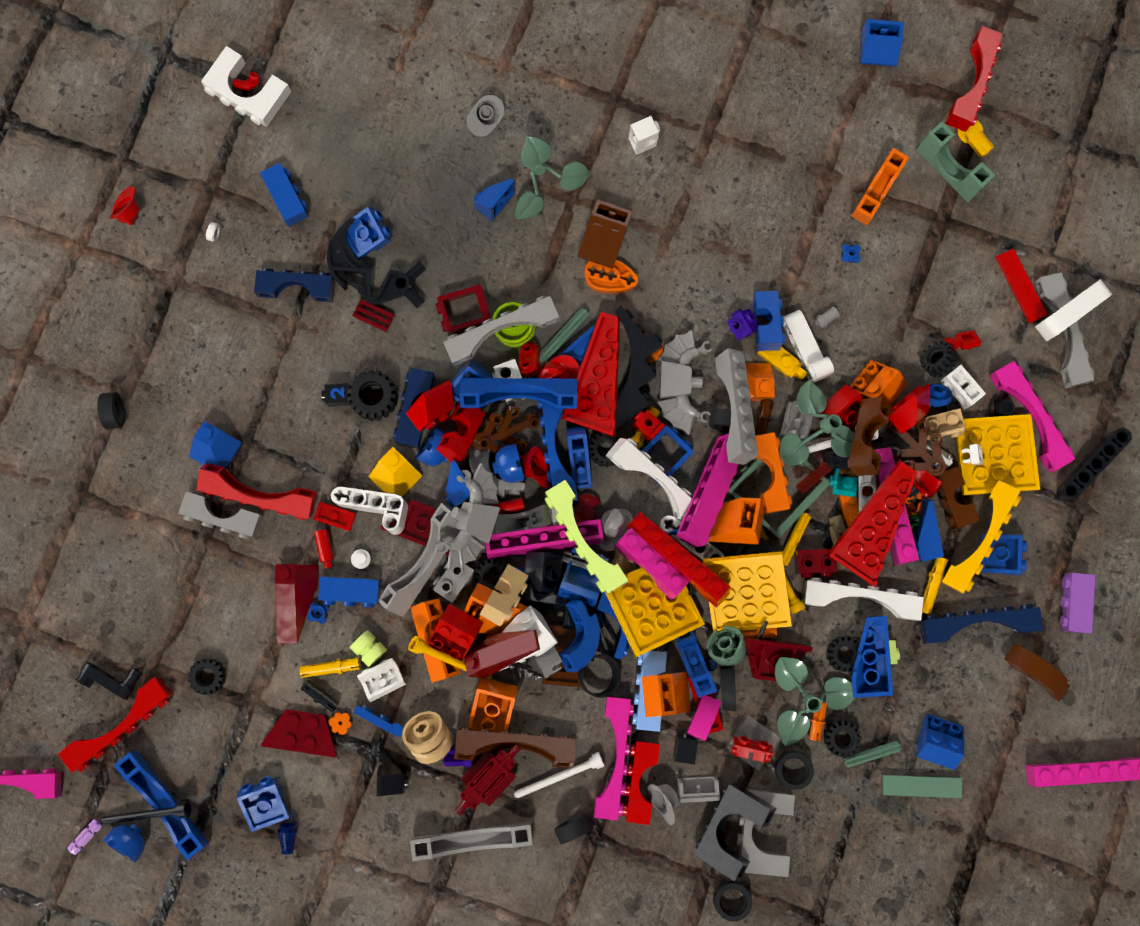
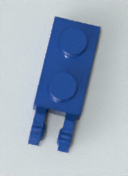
M364 704L362 707L356 706L353 712L358 716L396 735V737H402L404 727L400 724H390V719L382 714L378 717L372 714L373 709Z

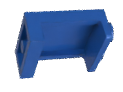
M573 548L572 554L575 555V553L577 554L575 548ZM597 554L600 558L609 563L610 559L606 558L604 555ZM569 562L559 588L558 596L570 600H582L585 605L595 608L600 592L596 584L598 579L595 574L591 576L587 568L584 569Z

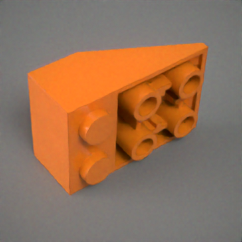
M738 498L724 502L716 517V524L712 527L709 534L708 542L759 544L764 517L761 498Z
M478 583L469 598L464 612L483 622L478 633L495 634L502 633L510 622L524 611L527 606L519 602L516 608L512 606L511 609L514 612L509 621L504 620L502 625L499 626L479 615L493 590Z
M687 672L642 677L646 717L667 716L691 711Z

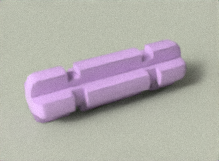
M93 819L88 824L89 827H86L75 838V842L73 841L67 849L71 854H78L82 849L81 847H84L95 836V832L97 833L102 828L99 820Z

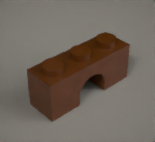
M959 466L945 471L940 476H936L944 482L938 490L940 496L939 503L945 509L947 514L946 521L952 527V530L980 521L973 503L961 505L955 500V490L960 486L966 485Z

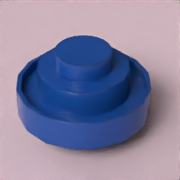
M930 384L931 406L940 407L951 402L952 391L948 387L941 384Z

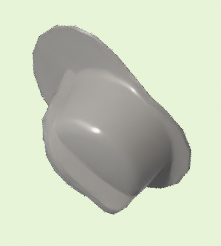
M486 95L478 100L467 115V125L471 133L483 137L492 132L504 116L502 101L494 95Z
M614 508L603 514L601 518L603 543L599 544L603 550H615L614 546L628 532L627 525L633 520V517L627 509Z
M650 784L647 788L650 802L669 825H673L675 823L674 810L680 803L679 795L668 784L659 786Z

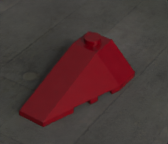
M275 564L277 643H298L314 593L318 587L319 565Z
M536 630L487 634L475 641L464 657L468 677L485 679L540 650Z

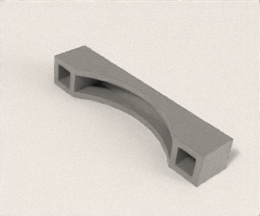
M1062 272L1040 277L1033 282L1041 302L1053 313L1072 300L1068 294L1067 281L1063 277ZM1078 320L1063 331L1066 352L1060 373L1065 389L1094 381V370L1090 367L1088 361L1089 354L1083 344V334L1079 331Z
M541 296L535 300V303L530 305L525 303L512 313L511 311L504 312L498 319H488L477 328L472 326L467 328L465 333L461 335L453 334L447 337V341L443 343L452 364L456 366L473 359L483 342L502 329L517 325H532L545 328L561 321L551 296Z
M727 348L715 358L717 375L726 385L731 403V425L726 443L728 462L745 465L758 456L744 351Z
M441 503L431 518L429 540L421 557L406 574L388 584L378 599V602L386 610L404 617L410 609L415 598L421 592V589L444 555L437 552V550L443 549V544L437 545L436 542L440 540L447 543L454 540L459 532L455 527L457 519L451 517L453 508Z
M531 821L412 837L410 840L412 861L433 859L475 850L533 845Z

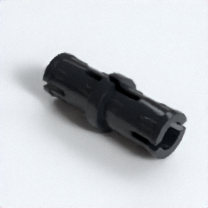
M310 680L303 684L304 687L302 686L300 690L312 697L316 704L320 703L331 713L335 711L336 705L338 706L340 702L329 696L325 689H320Z

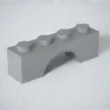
M185 492L178 514L184 515V520L194 523L197 519L202 521L201 525L213 528L216 525L221 527L220 531L228 534L235 531L239 533L238 537L247 540L250 537H257L264 517L260 514L240 509L237 514L230 518H218L212 512L208 498L190 492Z

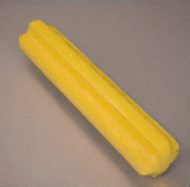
M803 512L798 518L782 551L784 566L789 564L811 519V516Z

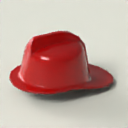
M133 186L126 188L118 196L110 219L115 218L121 223H128L129 225L135 223L140 207L134 199L136 189Z
M569 355L557 356L539 368L537 378L576 379L579 372L578 362Z
M537 446L532 447L528 453L519 458L523 474L526 477L535 479L542 487L551 488L552 482L548 483L546 472L550 471V466L545 464L544 452Z

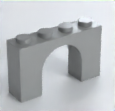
M745 788L776 807L777 809L774 814L793 816L794 794ZM739 815L738 823L741 825V833L737 834V846H740L739 855L750 861L745 873L788 877L790 856L787 853L768 852L757 848L752 839L754 823Z

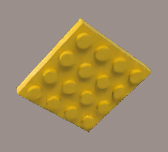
M1031 414L964 419L967 431H963L962 436L956 437L959 469L966 484L961 486L962 496L991 494L998 480L1020 490V492L1040 490ZM973 444L982 445L984 464L973 465L972 463H963V460L970 458V454L962 453L961 450L970 449L969 445Z
M782 551L703 559V564L731 587L730 594L717 608L709 602L713 632L723 630L724 626H733L740 631L761 629L764 621H768L766 629L792 626Z
M642 567L625 574L628 582L610 594H606L636 657L705 625L691 595L688 594L689 591L686 586L675 598L670 600L657 588L654 579Z

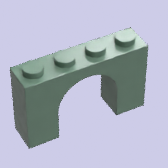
M941 122L928 133L916 151L968 203L995 177V174L983 162L974 170L961 166L953 158L949 150V142L955 134Z

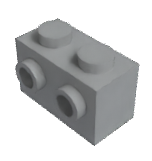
M446 563L444 567L446 571L442 577L439 575L433 583L435 586L433 590L451 603H454L475 573L466 564L464 568L455 566L448 570Z

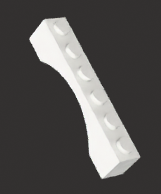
M620 438L606 456L621 469L640 471L655 479L669 498L673 517L682 522L692 499L690 497L692 494L685 488L681 489L677 486L678 481L672 476H666L663 473L665 471L664 468L657 463L654 465L650 461L651 457L644 451L640 452L636 448L638 445L632 439Z
M810 577V581H804L802 594L804 605L823 607L840 598L862 597L881 604L896 618L921 621L924 597H918L916 592L906 591V595L898 594L899 590L887 589L884 592L879 591V587L867 586V589L860 588V584L848 583V586H843L840 581L829 580V583L821 582L822 579Z

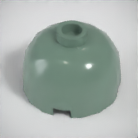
M724 626L723 630L714 631L708 638L707 649L709 655L721 666H734L744 659L747 649L745 637L739 629L733 626Z

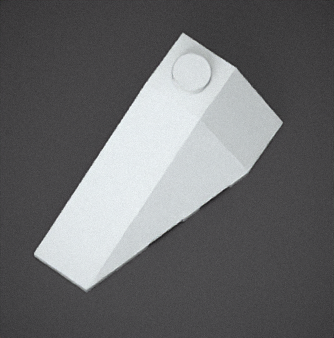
M531 605L518 614L502 632L536 630L540 650L517 661L520 663L534 655L537 657L544 654L558 643L542 614Z

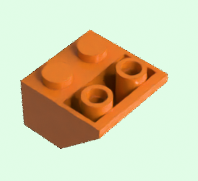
M870 360L849 387L859 392L863 399L883 397L891 405L907 386V382L899 370Z

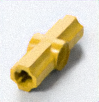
M978 120L966 132L958 129L959 138L964 143H969L980 158L994 149L993 144L983 133V127Z

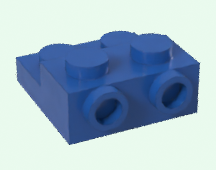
M370 207L365 208L352 218L355 222L350 226L346 234V242L354 257L359 260L373 250L378 251L392 241L390 229L383 225L381 221L383 219L381 212Z
M982 534V542L987 534ZM1002 534L999 540H994L990 546L994 549L989 558L984 557L981 562L984 565L981 573L1022 576V571L1027 570V560H1023V552H1027V540H1023V535Z
M270 776L264 777L258 784L253 786L251 783L245 784L238 791L237 800L251 832L290 818V813L283 799V792L276 777L272 779Z

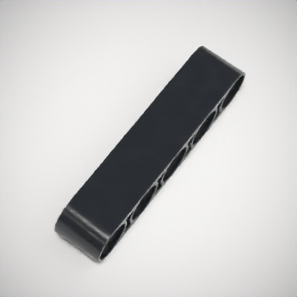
M1126 428L1110 432L1060 484L1056 492L1059 499L1068 501L1079 497L1132 440L1131 432ZM1117 434L1121 436V442L1117 439ZM1105 447L1108 448V450H1109V455H1107V454L1105 453V451H1104V448H1105ZM1092 460L1096 462V469L1091 464ZM1079 474L1083 475V482L1079 480ZM1067 487L1071 490L1070 496L1066 493Z

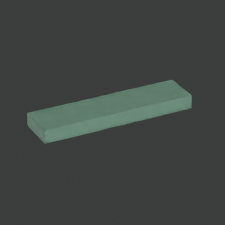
M882 774V795L962 798V778Z

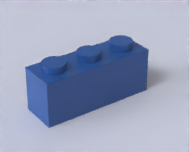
M278 163L260 172L288 227L308 217L305 212L308 210V207L303 199L299 200L297 195L300 192L296 184H291L289 181L292 176L287 167L283 169L282 165Z
M320 577L318 600L324 601L323 605H335V602H343V606H355V603H363L362 607H374V604H380L378 599L380 598L381 581Z

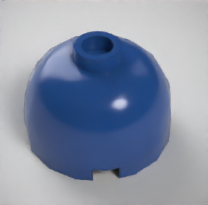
M436 427L427 437L429 439L426 443H423L417 453V460L428 466H437L443 461L445 463L448 461L436 450L443 434H445L443 430Z
M516 444L502 447L495 455L496 462L492 463L494 473H498L500 478L507 483L524 481Z
M134 824L130 827L118 825L102 840L122 856H128L130 861L134 863L137 862L145 847V840L140 834L142 830Z

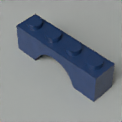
M263 268L262 271L256 270L254 293L257 297L277 299L282 290L289 286L298 285L309 290L314 301L333 303L335 280L329 273L320 272L319 275L308 271L293 273L290 270L274 272L273 269Z
M411 368L410 373L406 374L405 384H407L406 391L402 392L401 396L403 407L402 410L399 409L397 415L399 426L395 428L393 439H395L397 445L420 449L423 430L419 432L406 413L422 393L433 388L434 372Z

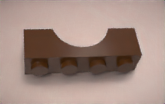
M883 397L862 399L858 410L859 415L855 425V435L851 444L850 458L848 459V468L857 476L876 475L879 473L882 457L871 447V440L875 432L889 422L892 406Z

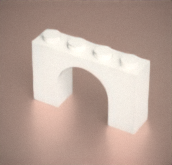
M226 46L201 81L205 87L204 91L212 97L214 95L219 97V100L226 106L232 105L239 114L243 116L245 114L248 115L255 124H262L267 127L291 93L288 84L272 75L257 95L248 98L237 96L232 91L233 80L246 63L242 55Z

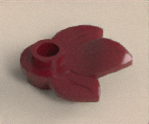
M588 493L581 496L577 495L578 504L573 507L575 522L596 520L593 508L600 503V500Z

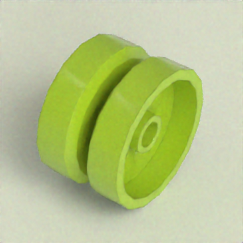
M517 302L505 303L498 307L492 319L500 318V315L507 311L512 313L523 304ZM511 326L496 332L495 335L504 345L518 348L532 340L535 335L536 326Z

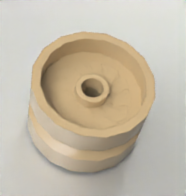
M426 711L415 715L406 723L402 732L404 744L420 763L430 764L439 761L446 756L453 745L451 731L445 725L440 715L435 712Z

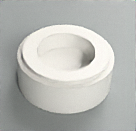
M211 222L207 228L206 239L215 242L220 235V225Z

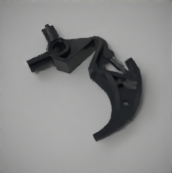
M352 217L349 218L330 239L327 248L328 268L336 282L346 291L348 286L342 281L345 280L350 286L358 290L359 294L364 295L366 301L372 305H380L406 296L417 309L421 307L425 300L414 290L413 283L426 270L420 261L406 273L398 270H389L377 295L373 297L374 271L371 269V266L354 257L347 246L346 234L350 226L355 222ZM345 273L360 274L364 282L360 285L354 280L347 278ZM400 280H405L407 282L406 286L401 289L398 288L397 283Z

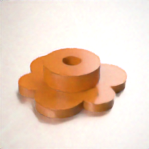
M337 712L334 717L329 719L332 732H338L341 735L347 733L348 728L352 726L348 713L341 714Z

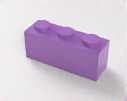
M1065 573L1062 579L1064 594L1061 598V607H1063V611L1059 621L1062 627L1061 631L1092 634L1095 575Z

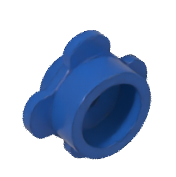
M843 245L842 260L849 263H858L861 259L859 256L861 247L859 245Z
M312 603L309 615L307 616L310 622L319 621L320 624L325 623L329 607Z

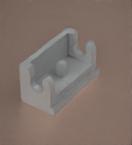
M797 401L788 402L780 436L784 437L788 434H795L800 437L802 442L809 437L813 414H803L798 408Z
M554 646L540 656H533L545 679L562 668L560 665L562 660Z
M717 776L677 778L680 803L720 801Z

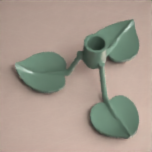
M526 136L521 154V162L525 167L531 169L530 175L533 179L535 193L526 191L519 197L514 209L515 218H532L538 215L543 208L544 201L542 197L538 196L539 191L535 175H542L548 170L558 178H562L560 181L561 188L571 191L581 187L589 177V170L581 162H571L564 167L563 175L557 173L544 163L551 157L550 146L542 139Z
M812 380L807 381L798 392V408L805 415L812 413L814 417L824 419L820 422V430L802 442L800 437L795 434L784 436L779 445L780 458L785 464L791 466L804 463L809 457V449L804 444L823 432L831 433V436L834 437L831 441V447L838 456L850 457L851 444L855 433L850 428L842 425V420L838 415L819 414L826 408V398Z
M780 657L775 666V678L778 685L786 691H791L797 686L804 695L803 705L805 706V709L800 710L798 714L793 710H787L778 717L777 729L785 746L794 744L807 734L810 729V720L801 714L818 712L822 707L824 697L827 705L834 710H841L849 706L855 699L852 693V683L841 677L830 678L824 683L826 692L822 693L820 698H818L815 694H807L799 684L803 683L808 675L805 664L796 658Z

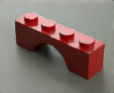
M635 740V744H631L630 756H633V762L628 765L627 776L631 777L630 784H626L625 796H628L627 804H623L622 816H625L626 822L650 825L652 803L641 795L639 781L646 769L658 765L659 743Z

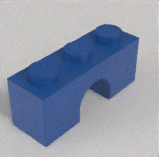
M756 291L753 298L754 314L756 317L766 318L770 323L768 325H758L756 332L757 351H780L782 343H785V332H782L781 327L784 325V317L780 315L782 298H779L778 291Z

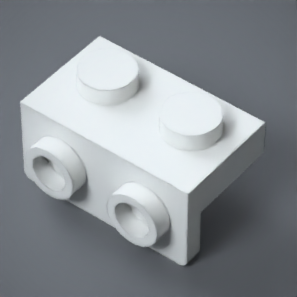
M393 658L383 660L379 665L367 668L357 675L370 702L406 685L399 666Z

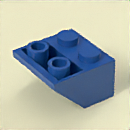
M867 19L862 28L860 64L896 67L903 42L904 22Z
M926 714L917 741V757L955 770L965 755L964 726Z

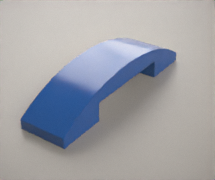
M692 630L676 638L675 641L698 698L717 692L711 673L708 671L696 641L694 631Z

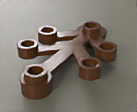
M514 405L509 406L504 419L498 412H493L484 431L477 433L473 437V446L481 452L489 449L497 453L504 446L500 447L492 442L500 439L508 444H516L517 451L523 452L527 448V443L522 439L517 440L509 435L526 428H537L540 425V418L538 415L529 412L524 416L522 422L509 426L512 419L517 418L520 414L518 407ZM500 424L497 432L492 433L495 425Z
M920 420L916 424L919 430V443L907 431L901 434L898 429H893V423L889 422V431L899 435L912 448L899 449L892 447V451H898V454L893 456L894 459L899 457H921L927 463H913L910 460H906L904 463H911V468L914 470H927L932 476H940L945 472L946 463L941 458L943 437L939 433H933L930 436V441L933 444L931 456L927 452V430L929 429V423L926 420ZM921 423H926L924 429H920ZM935 436L940 437V440L938 442L933 441V438ZM934 463L939 464V468L936 470L933 469Z

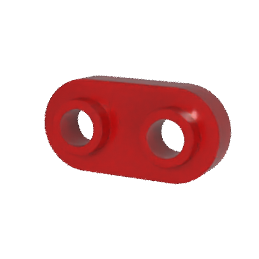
M528 342L520 349L519 371L526 378L533 377L539 370L540 349L534 342Z

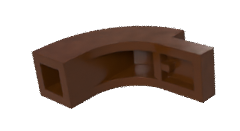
M1014 644L1004 660L1013 669L1037 682L1053 699L1060 702L1062 697L1068 692L1070 685L1067 682L1069 680L1036 654Z

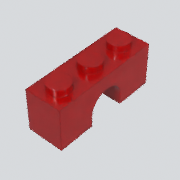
M458 403L451 416V419L458 426V433L454 431L443 434L436 450L450 462L454 460L455 462L463 461L468 456V450L473 443V437L481 427L485 413L480 408H460V403Z

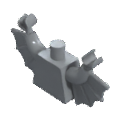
M693 330L683 335L676 334L672 342L664 345V352L658 358L661 361L659 400L661 401H657V404L662 409V417L669 420L674 429H682L687 435L691 432L694 416L697 417L700 423L708 422L703 420V414L711 416L707 411L698 412V409L694 408L689 401L691 388H702L703 377L692 376L691 360L699 356L700 353L707 355L712 351V349L707 350L704 347L710 341H705L699 348L695 347Z
M482 463L478 465L472 479L471 473L468 470H462V473L465 474V479L460 475L457 476L459 482L466 483L465 485L470 492L469 502H463L461 508L454 507L451 512V517L457 519L455 527L460 531L454 540L447 543L440 540L436 542L437 545L443 544V549L437 550L438 553L445 554L449 550L448 570L455 566L464 568L467 562L476 560L478 553L485 548L480 542L489 543L500 508L485 504H499L497 500L498 486L493 482V473L486 471Z

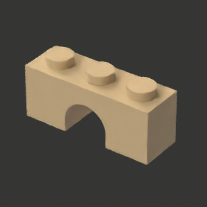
M508 564L495 586V589L502 594L493 590L479 615L499 626L502 625L504 620L509 621L514 612L511 607L516 608L521 599L518 594H523L528 586L525 583L528 575Z

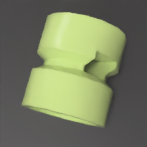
M369 630L365 631L350 646V649L356 655H362L361 660L368 667H371L383 656L387 649L381 642H375L376 637Z

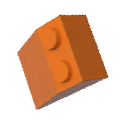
M480 678L468 728L472 729V731L488 729L495 733L508 731L519 686L488 678Z

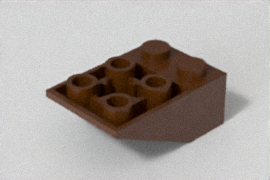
M597 199L577 257L613 269L633 211Z

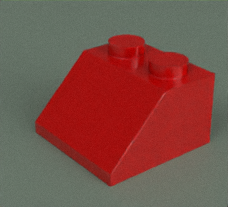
M448 380L422 393L407 411V416L419 432L426 428L430 430L437 425V422L443 423L450 418L449 414L454 409L451 382Z
M844 385L826 401V408L820 414L838 415L842 420V425L850 428L855 433V425L859 415L858 410L863 398L859 392L848 385Z

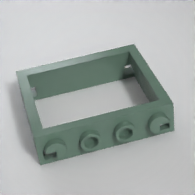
M754 458L755 462L750 467L746 465L739 472L741 476L737 481L733 478L730 490L727 493L732 500L741 498L735 493V490L763 461ZM807 460L797 466L814 480L817 485L776 529L763 519V529L775 540L779 539L830 484Z

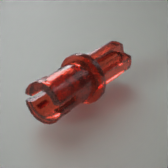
M823 461L812 472L809 471L808 475L795 487L801 494H804L813 485L819 484V480L832 470Z

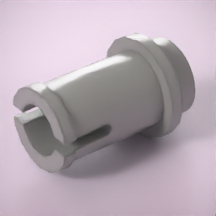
M832 307L824 314L817 315L814 321L818 328H826L827 324L838 318L840 314L835 307Z

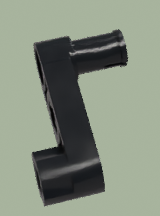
M528 583L523 593L522 604L527 607L531 605L537 609L563 612L562 628L565 630L574 629L573 618L566 606V603L571 600L558 595L541 593L533 583Z
M86 662L75 680L88 688L95 681L120 698L128 700L134 691L133 687L143 673L132 667L124 681L121 682L98 666Z

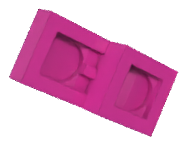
M708 695L701 697L687 733L705 741L716 718L721 701Z

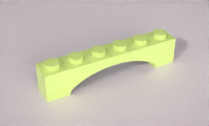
M564 480L545 492L546 498H544L546 504L550 509L554 508L557 513L554 515L560 525L564 524L567 531L565 534L570 542H575L577 554L581 559L585 558L587 561L586 568L591 576L595 574L598 579L596 584L602 593L605 591L608 595L626 584L628 579L619 565L616 564L614 566L600 558L583 539L573 514L572 501L576 500V496L567 481Z

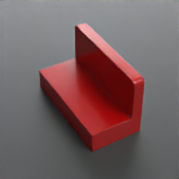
M915 470L917 475L914 485L920 490L922 495L933 498L944 482L936 476L929 474L927 470Z

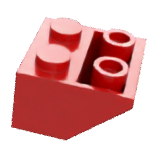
M926 384L924 387L919 385L891 408L892 413L889 420L901 434H904L917 424L929 412L930 385Z
M448 604L428 643L463 661L483 622Z

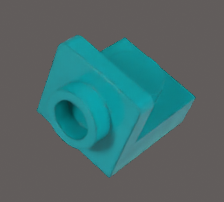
M836 468L835 475L830 477V486H833V494L856 497L858 478L840 476V469Z

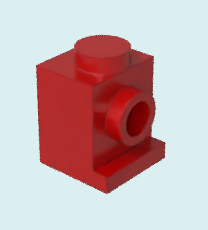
M641 410L633 418L635 423L632 425L647 441L653 439L665 426L649 410L645 412ZM648 420L651 426H647L645 421Z

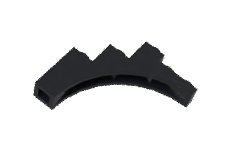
M622 306L616 309L615 313L620 318L629 339L631 367L627 383L617 400L616 432L633 420L641 410L644 411L650 406L648 403L650 398L644 391L640 392L639 390L656 378L655 372L657 370L651 362L647 364L646 361L662 350L661 343H663L657 333L653 334L650 331L644 335L645 330L639 323L635 324L632 320L634 317L627 308L624 310Z

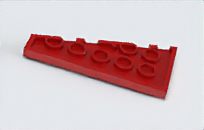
M601 312L576 378L577 409H565L562 419L615 437L620 318Z
M901 460L895 465L828 553L831 558L875 588L878 583L880 571L882 572L884 566L883 562L886 554L889 553L898 528L900 515L903 514L904 504L907 496L910 495L917 475L914 469Z

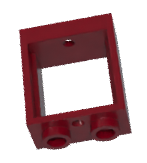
M481 284L437 297L439 303L435 304L438 315L442 314L444 321H440L443 332H448L449 336L464 333L467 328L472 326L477 328L483 325L484 321L491 319ZM475 294L482 318L451 327L444 303Z

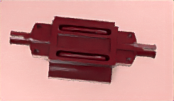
M515 744L508 752L501 750L496 756L490 750L486 751L461 778L466 784V789L460 794L462 802L454 809L460 816L468 807L475 809L481 802H485L490 807L517 776L511 769L516 765L514 757L521 748Z

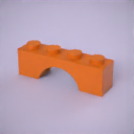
M895 148L890 151L851 217L866 226L869 224L885 195L909 159L907 155Z
M775 432L757 435L758 456L756 459L763 461L771 471V484L760 495L764 514L788 510L790 505H792V500L786 490V486H788L787 476L783 475L782 471L784 462L779 456V438L775 436Z
M439 598L410 607L418 637L424 639L427 646L447 654L428 643L443 615ZM423 653L431 683L461 674L459 668Z

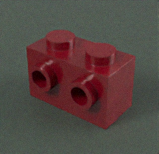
M831 549L796 550L794 552L795 574H801V578L813 577V574L820 573V577H830L832 573L838 572L837 561L828 555Z

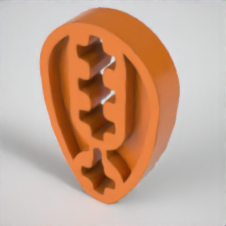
M617 259L613 269L591 261L585 267V281L596 292L623 293L637 286V275L631 268ZM596 268V272L599 273L601 272V270H605V274L609 275L610 272H613L616 278L608 280L609 277L606 275H604L603 278H600V275L598 273H595L594 276L590 275V271L588 270ZM632 277V281L634 282H631V284L628 285L627 281L624 279Z

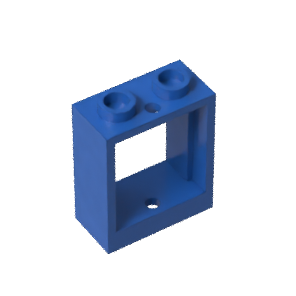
M666 425L642 451L647 453L665 434L668 435L686 452L666 474V476H672L694 451L692 450L693 446L687 440L683 441L678 437L679 433L672 426L669 428Z

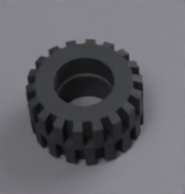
M368 370V373L363 371L359 377L356 375L354 377L355 381L350 382V389L347 390L349 395L347 398L351 408L361 418L368 419L369 421L374 419L379 421L382 417L387 418L388 413H393V408L398 403L396 401L398 394L391 379L386 374H382L377 370L376 372ZM372 386L381 387L384 392L382 400L372 406L364 404L362 400L364 391Z

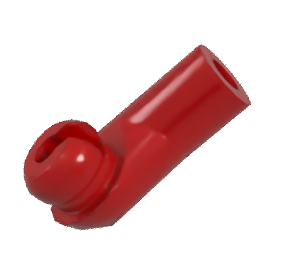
M251 72L246 80L234 78L232 86L233 88L249 91L259 84V75L256 72Z

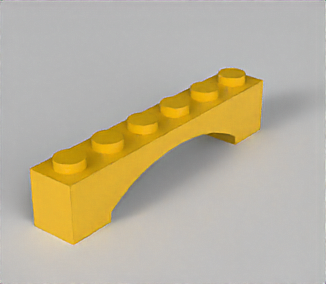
M998 480L989 496V500L993 501V516L985 539L967 560L957 566H950L942 581L943 584L963 595L965 591L970 592L975 583L971 580L975 574L979 575L984 565L981 562L984 557L989 558L994 549L990 546L994 540H999L1003 533L1000 528L1003 523L1008 524L1012 516L1009 513L1013 506L1017 507L1022 498L1019 496L1020 490Z

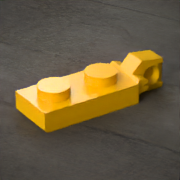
M782 347L780 351H758L757 353L786 377L792 378L795 376L802 381L808 374L801 368L802 363Z

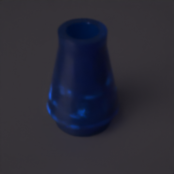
M282 823L277 830L281 854L289 855L293 853L297 828H295L294 823Z

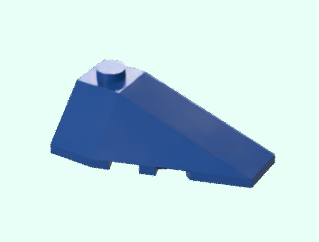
M887 616L866 617L851 677L853 698L893 695Z

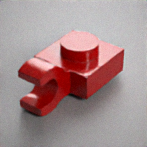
M974 330L957 333L954 338L949 337L945 339V342L955 351L959 347L965 350L981 346V339Z

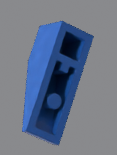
M585 427L566 428L571 477L575 480L576 489L591 488L592 481Z
M924 498L918 515L920 524L915 526L913 533L919 561L921 562L944 557L933 500Z

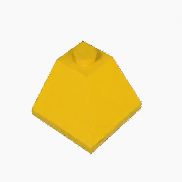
M394 447L379 460L369 475V478L384 493L396 494L401 497L422 477Z

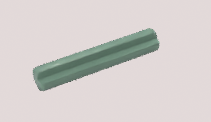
M893 741L861 751L853 756L844 757V764L849 768L900 752L901 746L898 741Z

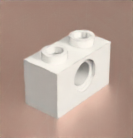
M651 116L630 125L629 141L636 155L657 145L660 127L657 121H653Z

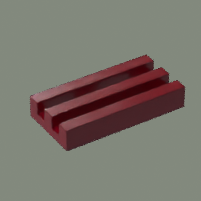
M362 299L359 300V304L352 314V317L387 333L395 317L393 314ZM365 306L377 313H380L388 317L389 319L386 320L370 311L363 309L362 307ZM362 312L386 325L385 327L359 315V313Z

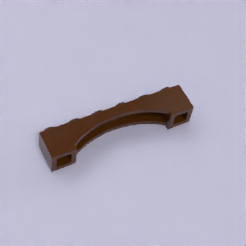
M461 728L455 734L453 759L473 761L476 755L485 751L512 748L517 744L522 750L536 753L552 762V767L572 768L575 763V739L565 735L559 737H551L548 734L533 736L527 732L511 734L510 731L495 733L488 729L472 731L470 728Z

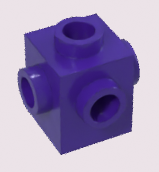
M750 309L735 311L731 314L732 318L727 321L731 332L738 341L755 333L759 325L755 314Z

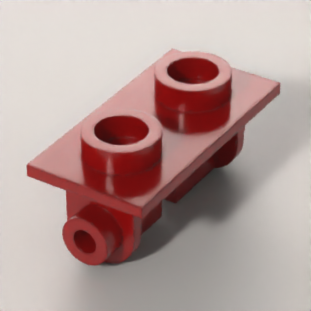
M745 736L733 737L734 745H732L731 753L734 756L748 759L751 752L753 753L752 760L763 763L771 761V757L774 755L772 744L766 741L750 740Z

